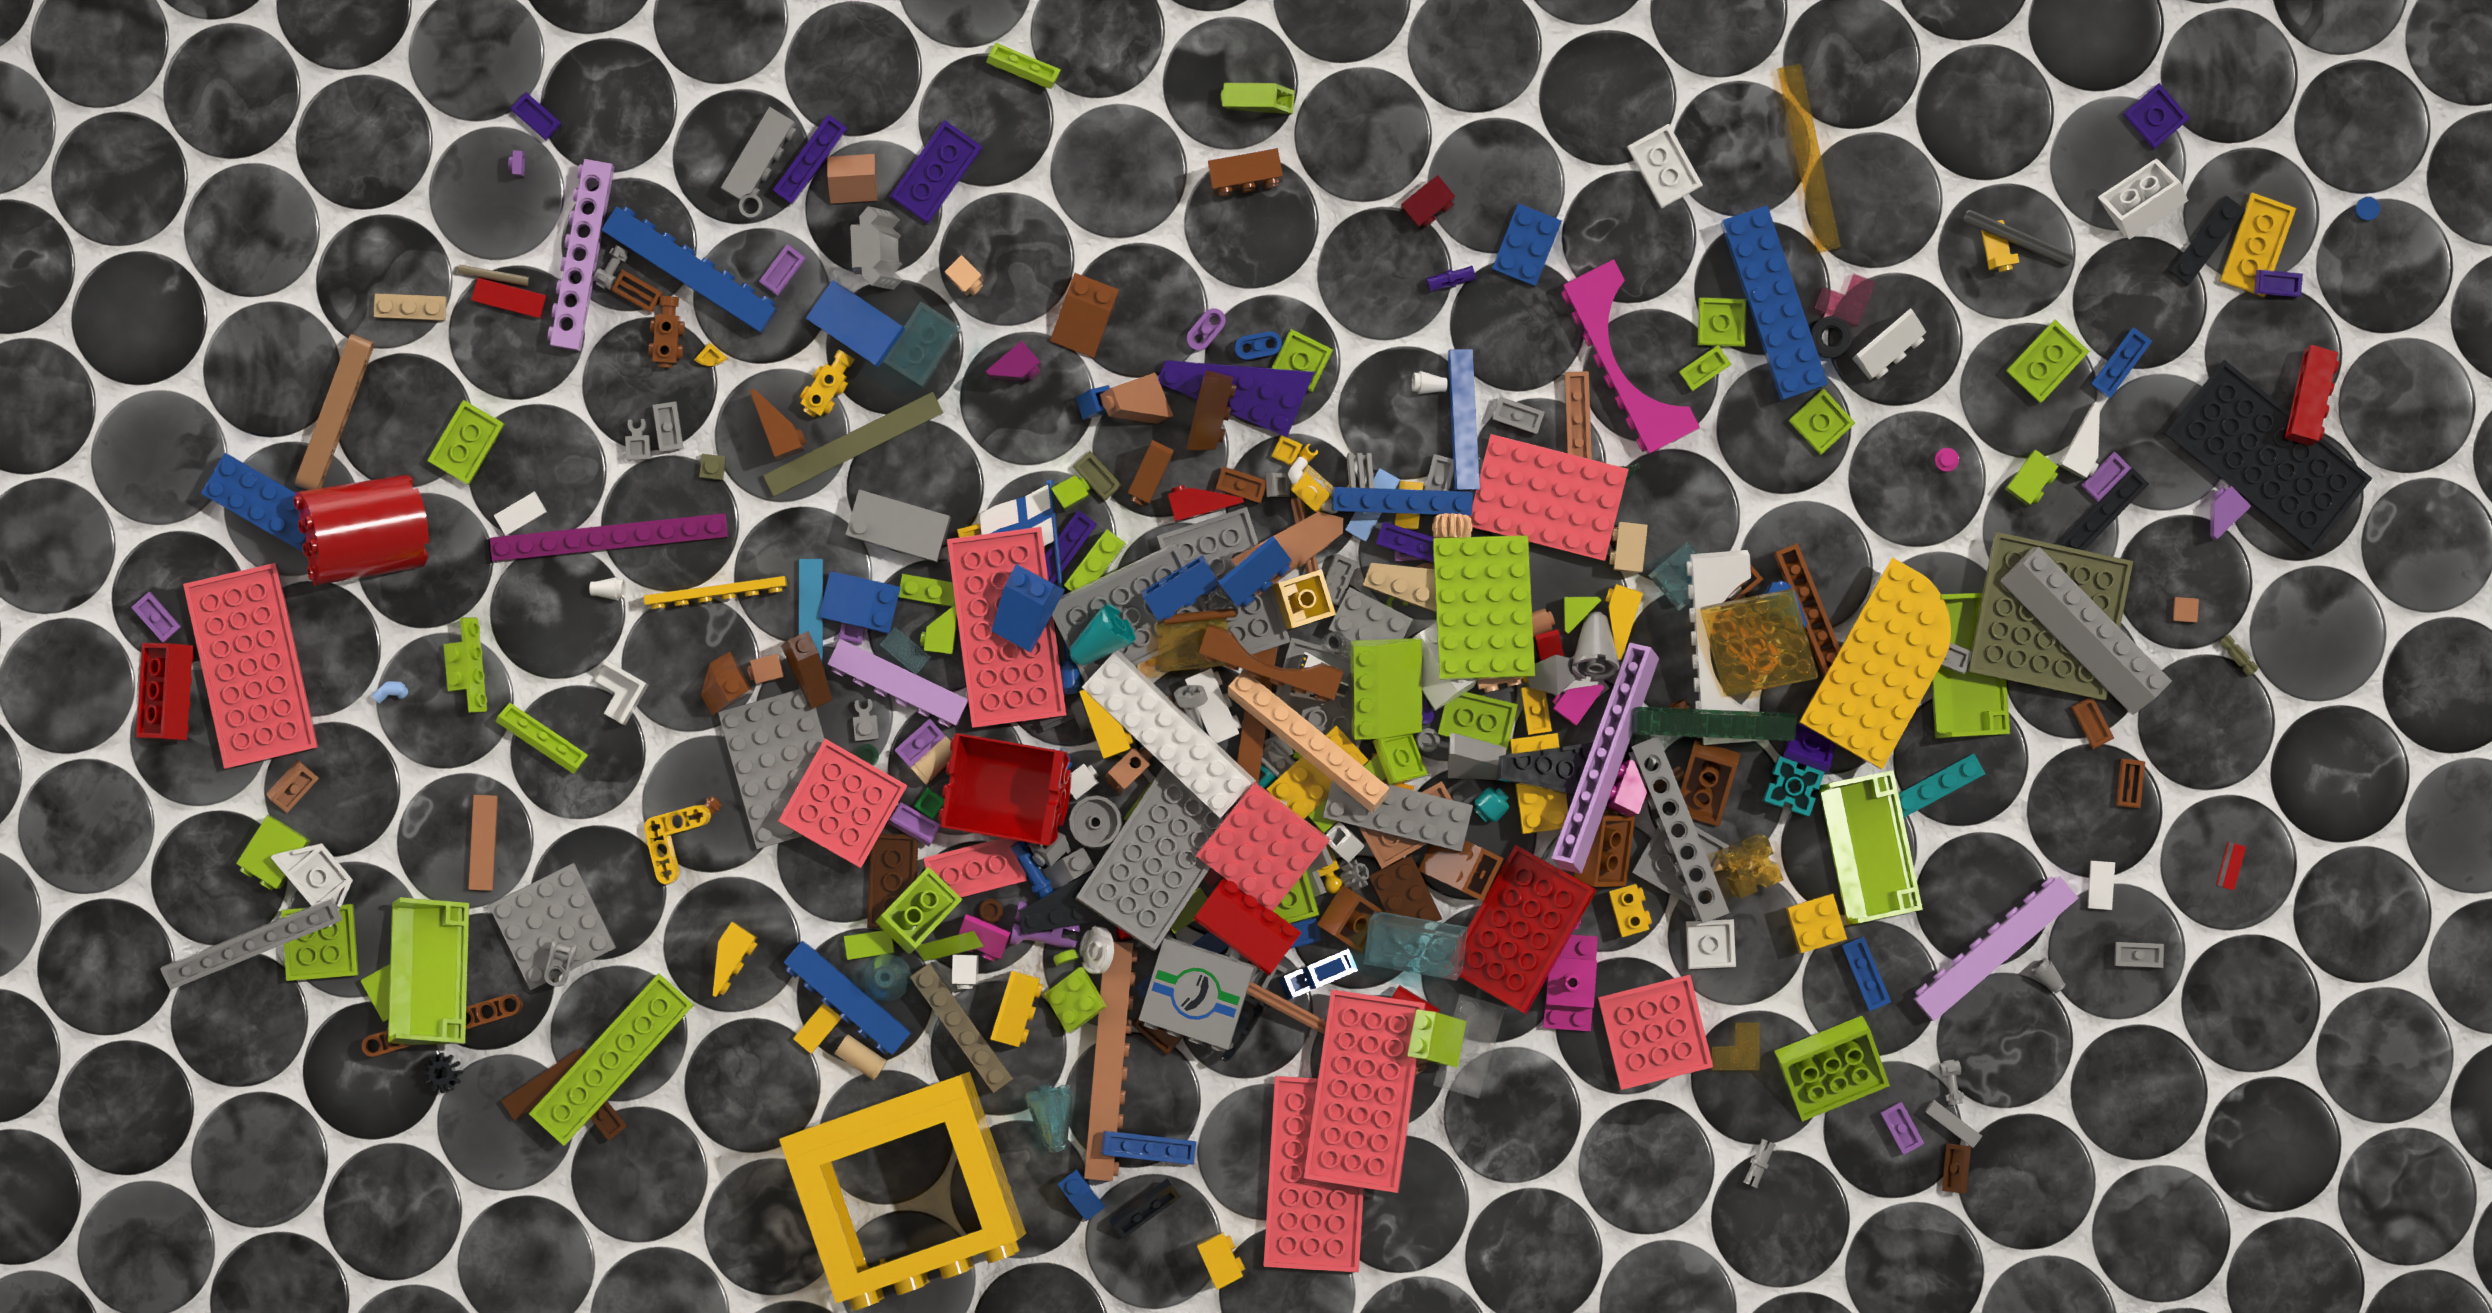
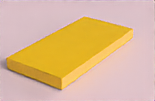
M2250 193L2245 207L2246 210L2243 213L2219 282L2255 294L2256 270H2275L2296 208L2255 193ZM2255 294L2263 298L2266 296V294Z

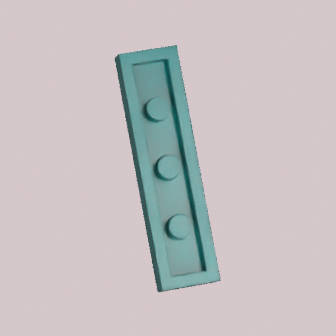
M1973 753L1898 793L1903 818L1985 775L1975 754Z

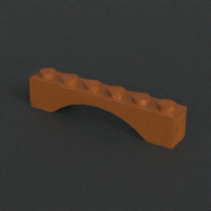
M1212 624L1208 625L1199 653L1203 654L1202 658L1214 663L1217 660L1226 663L1225 666L1230 669L1239 670V667L1248 670L1247 674L1253 677L1261 678L1262 675L1271 678V683L1279 686H1284V683L1292 685L1294 691L1306 694L1307 691L1316 694L1315 698L1329 702V699H1335L1344 670L1324 663L1299 669L1270 665L1250 654L1238 642L1232 631Z

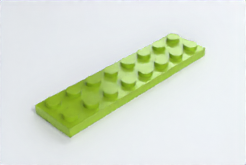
M658 973L529 1115L565 1146L689 1012L694 1004Z

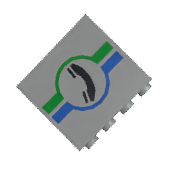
M1166 937L1163 939L1139 1020L1145 1022L1144 1026L1157 1030L1158 1027L1167 1029L1166 1033L1169 1035L1180 1037V1034L1188 1036L1190 1042L1201 1045L1203 1042L1212 1044V1049L1225 1052V1049L1233 1048L1232 1038L1251 977L1255 976L1257 966Z

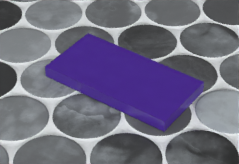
M944 120L891 193L890 198L929 224L983 147Z

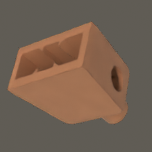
M1144 746L1139 750L1133 748L1106 774L1104 780L1121 795L1150 766L1148 760L1154 755ZM1130 762L1136 763L1137 768L1131 767Z

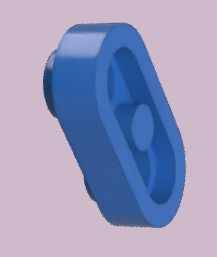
M1272 331L1243 336L1237 340L1235 352L1243 360L1273 356L1280 351L1282 340L1277 333ZM1266 341H1274V347L1267 348L1265 345ZM1245 344L1250 345L1252 348L1248 353L1242 350Z

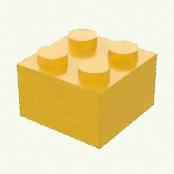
M1833 894L1785 908L1799 953L1847 940Z

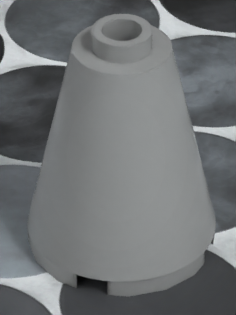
M1591 612L1584 618L1572 662V671L1576 676L1586 679L1587 675L1593 676V680H1605L1617 674L1619 661L1607 616L1601 612Z

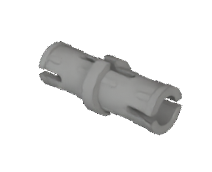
M1761 1139L1755 1157L1751 1158V1167L1743 1181L1749 1185L1752 1177L1755 1176L1751 1185L1755 1188H1758L1764 1169L1768 1168L1767 1162L1776 1144L1770 1142L1765 1151L1764 1149L1768 1141Z

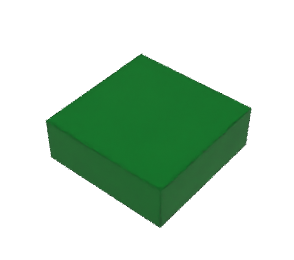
M927 788L914 807L934 820L939 814L940 809L944 807L945 799L930 788Z

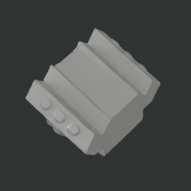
M868 206L859 216L860 224L850 226L854 274H862V277L872 286L894 290L903 281L895 273L902 265L899 261L898 239L901 235L893 229L900 219L891 211Z

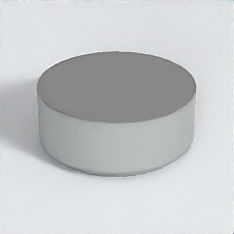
M1423 729L1416 737L1417 746L1424 752H1432L1439 746L1440 736L1434 729Z

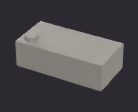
M859 490L846 536L938 563L951 517Z

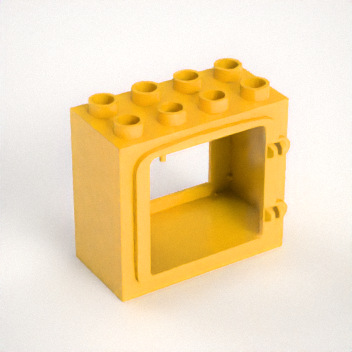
M970 1072L779 1139L836 1304L848 1300L852 1311H856L884 1299L882 1287L894 1284L897 1295H901L929 1283L930 1281L926 1273L928 1271L939 1268L944 1280L967 1272L970 1268L975 1267L971 1256L984 1252L989 1264L1015 1255L1016 1252L1020 1251L1016 1241L1023 1237L1026 1231ZM945 1122L982 1229L887 1263L885 1258L880 1259L879 1266L869 1267L866 1263L832 1161Z

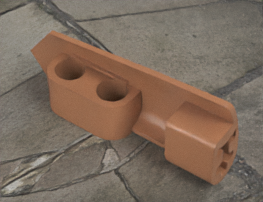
M1317 512L1274 535L1275 539L1292 560L1291 570L1287 574L1296 567L1299 568L1343 534V518ZM1267 540L1232 558V562L1236 566L1239 565ZM1278 575L1271 582L1274 585L1283 577L1280 578Z

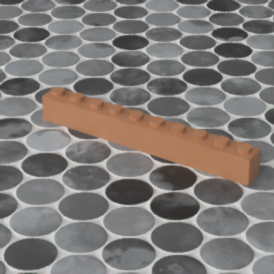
M1114 942L1113 960L1105 973H1102L1100 996L1107 1007L1098 1015L1084 1179L1113 1181L1114 1176L1119 1174V1162H1115V1156L1101 1155L1103 1131L1118 1132V1128L1122 1129L1124 1115L1119 1114L1120 1105L1125 1104L1126 1091L1121 1090L1122 1081H1127L1128 1067H1123L1124 1057H1129L1130 1043H1125L1126 1033L1131 1034L1132 1020L1127 1019L1128 1010H1133L1134 996H1129L1130 986H1135L1136 972H1131L1132 962L1137 963L1138 948H1133L1134 943Z

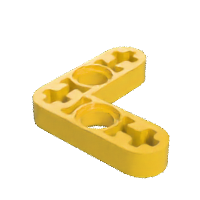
M695 805L651 817L645 822L644 831L655 875L660 883H674L680 876L671 834L708 824L711 813L706 806ZM698 812L703 813V817L700 820H689L688 816L695 815ZM675 815H679L683 820L680 828L673 826L672 819ZM660 824V829L657 831L652 830V826ZM664 837V840H654V838ZM659 844H664L667 848V854L664 857L659 856L657 853ZM668 859L670 861V863L660 864V861H666ZM667 870L672 871V875L664 877L663 872Z

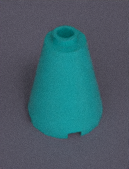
M1110 604L1103 606L1070 646L1069 656L1075 664L1087 665L1128 647L1134 642L1136 635L1130 622L1127 619L1123 621L1118 616L1121 612L1116 607Z

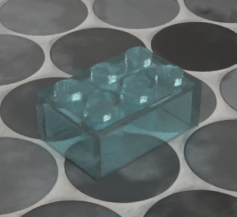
M920 301L904 326V332L885 357L883 363L924 389L962 328Z

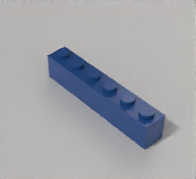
M801 941L784 961L787 965L785 970L795 978L799 975L806 982L803 985L812 993L818 991L824 996L821 1000L831 1009L834 1006L842 1012L839 1016L849 1024L854 1022L860 1028L857 1031L867 1040L872 1037L878 1042L876 1047L885 1055L888 1053L894 1055L911 1035L912 1032L805 941Z

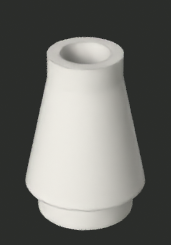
M1423 371L1413 374V392L1418 394L1446 392L1447 378Z
M614 577L590 582V595L613 600L624 598L626 595L625 580Z

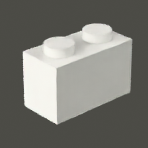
M953 955L952 984H957V988L973 989V984H978L979 955Z

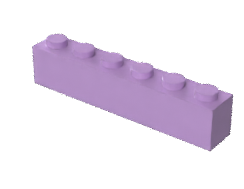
M839 639L828 662V665L832 666V672L842 677L847 673L854 677L853 682L863 687L868 683L875 687L874 692L884 697H887L889 693L897 697L895 702L907 708L910 703L918 707L916 712L928 718L930 714L939 717V723L949 728L952 724L958 725L969 702L968 699L842 639Z

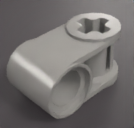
M553 940L544 976L548 984L560 987L567 982L571 966L575 960L577 945L571 947L558 943V940ZM558 951L566 952V953H568V954H567V955L561 954V953H558ZM559 969L563 974L562 979L555 983L551 980L550 975L553 970Z

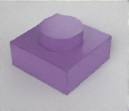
M513 150V157L509 156L508 169L512 171L514 177H524L525 153L523 151Z

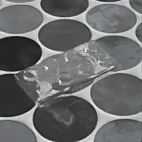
M1459 994L1453 1017L1465 1020L1467 1023L1458 1068L1439 1065L1433 1085L1479 1099L1506 1007Z

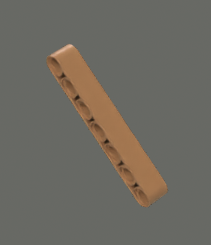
M353 334L349 336L297 474L295 487L305 491L322 488L372 354L373 341Z

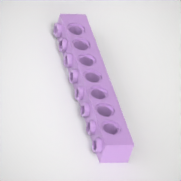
M584 159L583 165L580 164L578 168L577 178H580L579 188L575 187L573 201L576 202L575 211L571 210L569 216V225H572L571 234H567L565 238V248H568L566 257H562L560 271L564 272L562 280H558L556 294H559L558 304L554 303L552 309V317L555 318L554 326L549 327L547 340L551 341L550 345L552 347L581 352L594 282L593 276L596 271L603 233L601 229L605 222L615 168L610 163ZM591 180L599 182V187L595 191L587 190V184ZM593 203L595 206L594 212L589 215L584 214V205ZM583 226L590 227V234L586 238H581L578 234L579 229ZM579 249L586 251V257L582 261H576L574 258L575 252ZM575 272H579L582 275V280L578 284L570 282V276ZM571 295L576 296L578 299L577 304L574 307H567L566 299ZM565 319H572L573 327L568 331H564L561 327L562 322Z

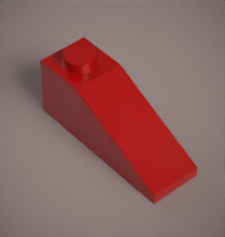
M1185 485L1172 488V493L1168 494L1176 523L1244 504L1243 497L1191 487L1186 489Z

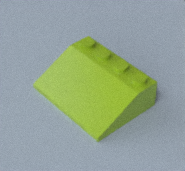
M1422 639L1350 641L1351 734L1354 740L1381 739L1422 732Z
M1863 1016L1774 1051L1801 1121L1890 1086L1872 1033Z

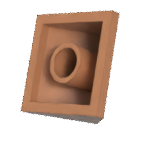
M875 154L828 157L827 179L830 204L878 201Z

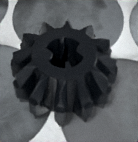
M444 1052L439 1054V1060L435 1055L430 1056L433 1064L430 1062L424 1063V1066L430 1070L422 1071V1075H429L430 1077L424 1081L425 1085L434 1082L431 1090L435 1091L440 1085L441 1093H445L446 1085L450 1091L454 1090L452 1081L457 1084L461 1083V1080L455 1077L456 1075L463 1074V1070L455 1069L461 1062L456 1061L452 1064L451 1062L454 1059L452 1054L445 1061ZM445 1067L447 1069L445 1072H448V1075L440 1079L438 1077L440 1073H437V1070Z

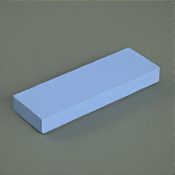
M1379 468L1374 477V488L1395 489L1400 479ZM1355 512L1345 531L1366 542L1382 512Z

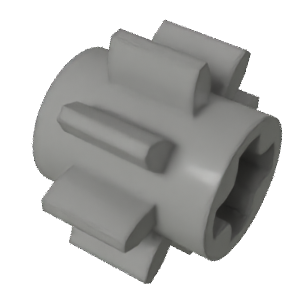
M1354 860L1341 867L1343 872L1340 874V879L1345 887L1356 891L1368 885L1366 879L1369 878V871L1364 864H1358L1357 860Z

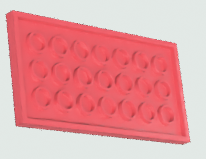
M1042 527L947 539L972 728L1067 715L1055 624L1052 615L1031 653L992 632L1004 586L1016 564L1049 581Z
M277 563L183 584L224 769L318 748Z
M1331 989L1304 1179L1399 1193L1418 1059L1408 1057L1407 1055L1416 1009L1425 1010L1426 1003Z
M1275 1076L1264 1267L1359 1272L1364 1188L1304 1179L1318 1078Z

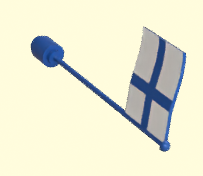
M1047 480L1045 482L1046 486L1027 496L996 505L980 515L982 535L1042 527L1044 546L1051 542L1054 543L1058 586L1063 589L1054 497L1051 489L1053 488L1052 484H1055L1053 480ZM1064 641L1066 661L1061 662L1060 666L1064 695L1077 694L1081 691L1082 676L1077 665L1070 661V652Z

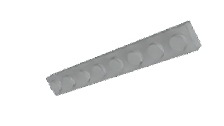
M332 897L162 966L160 970L169 989L172 990L340 922L342 917Z

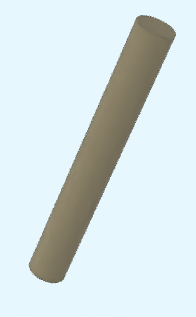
M461 264L458 267V274L528 286L529 277Z

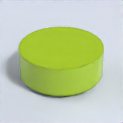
M1072 949L1055 955L1053 960L1056 966H1061L1077 960L1078 956L1076 951Z

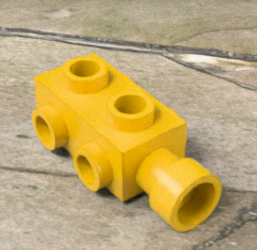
M841 350L837 351L834 356L836 359L831 366L825 364L824 367L820 365L813 375L815 381L812 386L807 385L800 395V398L803 399L801 404L805 406L803 411L814 418L817 414L821 417L824 413L828 415L835 405L832 401L837 393L841 395L848 385L845 382L847 377L843 373L847 367L852 365L855 359ZM828 375H832L834 378L831 384L825 382V378ZM815 395L821 397V401L818 404H814L812 401Z

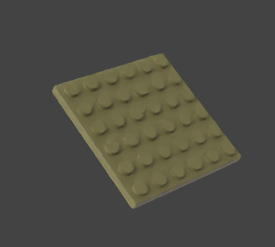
M1995 532L1967 672L2106 700L2108 690L2029 612L2000 580L2031 548L2040 547L2120 628L2133 561Z

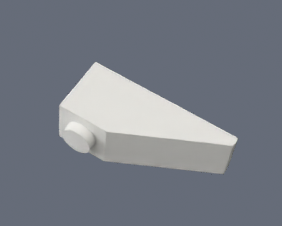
M2097 402L2091 405L2059 464L2060 467L2082 479L2087 478L2088 475L2092 477L2098 467V464L2095 462L2098 458L2100 404Z

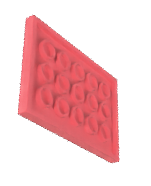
M1490 434L1479 477L1480 489L1476 490L1472 504V516H1469L1472 527L1504 536L1528 535V542L1605 561L1629 469Z

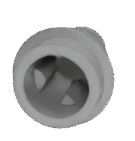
M2046 958L2039 960L2031 969L2034 973L2033 977L2054 993H2058L2066 985L2052 961H2048Z

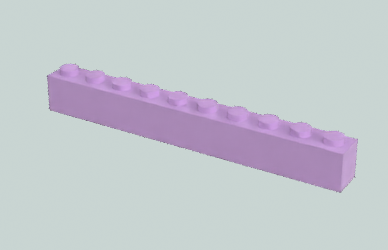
M1629 643L1552 856V860L1560 869L1582 874L1659 661V657L1651 647Z

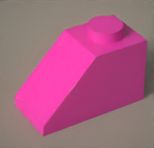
M1599 684L1567 689L1565 693L1561 692L1552 701L1555 704L1553 710L1576 726L1602 692L1604 686Z

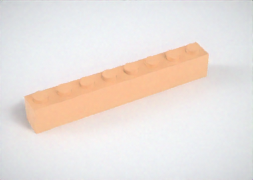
M1243 669L1228 686V696L1366 809L1374 813L1387 799L1390 788Z

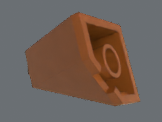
M731 651L710 662L701 697L712 716L754 693Z

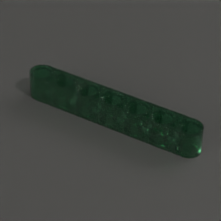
M1634 707L1632 732L1636 734L1780 741L1796 740L1797 715L1792 713L1664 707Z

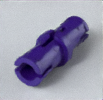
M1472 265L1454 271L1449 269L1447 273L1427 277L1430 292L1450 286L1455 288L1457 284L1476 280Z

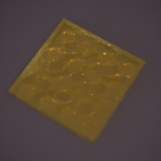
M1794 588L1701 607V616L1725 697L1817 679V670Z

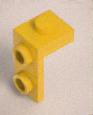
M2003 220L1998 221L2002 224H2005ZM1981 230L1989 270L1998 269L1999 272L2013 270L2012 266L2019 263L2018 253L2010 254L2007 240Z

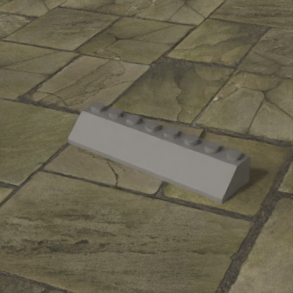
M2040 547L2031 548L2000 580L2131 715H2134L2154 700L2172 682Z

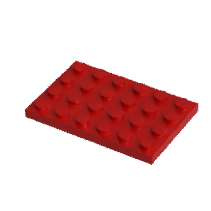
M1515 845L1445 969L1522 1013L1527 1014L1597 890Z

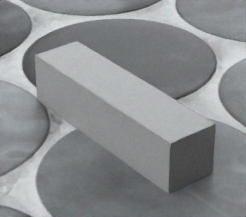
M1932 1100L1924 1111L1972 1148L1975 1147L1982 1135L1935 1100Z

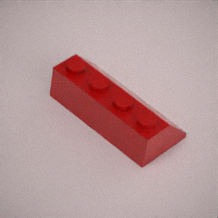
M142 643L136 727L137 738L187 740L190 686L192 684L191 670L194 658L193 645Z
M1225 878L1221 880L1193 918L1269 976L1302 933L1274 911L1259 904L1255 897L1246 895L1238 888L1236 883Z

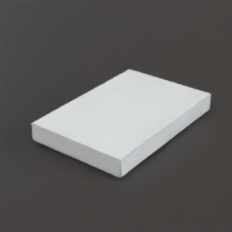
M1669 124L1627 146L1661 209L1703 186Z

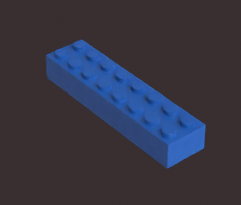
M1768 205L1722 220L1720 224L1780 401L1782 402L1826 387L1828 382Z

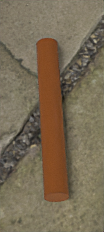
M1235 608L1174 614L1171 618L1164 620V623L1167 625L1236 617Z

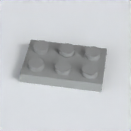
M1349 587L1328 630L1349 641L1403 639L1413 619Z

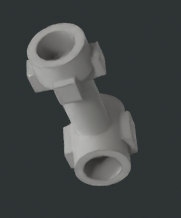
M618 245L610 250L609 253L613 256L605 270L599 268L593 276V281L603 289H611L616 280V277L613 276L614 271L620 261L626 262L628 258V251Z
M1954 1060L1943 1061V1063L1939 1064V1073L1941 1078H1947L1949 1094L1945 1095V1099L1948 1101L1949 1106L1962 1104L1964 1094L1963 1092L1959 1093L1956 1075H1961L1960 1063Z

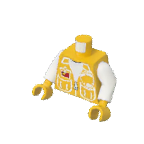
M1307 444L1300 451V457L1297 458L1288 472V477L1292 482L1291 490L1315 512L1334 514L1338 511L1331 510L1333 486L1308 465V462L1318 454V450L1311 453L1308 449L1310 444Z

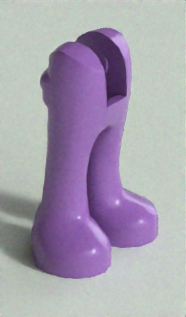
M1019 900L1015 917L1016 922H1020L1018 910L1028 905L1024 901ZM1014 923L1010 944L1018 945L1024 940H1031L1062 948H1075L1078 941L1066 937L1061 938L1063 928L1068 931L1080 932V925L1050 929V932L1038 931L1022 934L1021 925Z

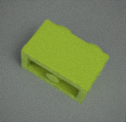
M2034 450L2005 490L2027 506L2031 505L2032 502L2037 504L2044 494L2041 491L2046 483L2050 485L2057 477L2058 473L2055 471L2058 466L2040 452Z

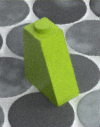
M1224 83L1221 101L1223 107L1231 110L1293 114L1295 91L1276 83Z

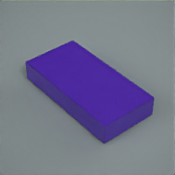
M527 92L511 108V111L545 141L562 124Z
M2256 270L2254 293L2301 297L2303 274Z

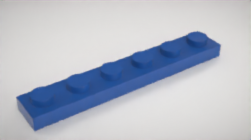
M1332 487L1331 510L1412 514L1454 513L1472 516L1473 492Z

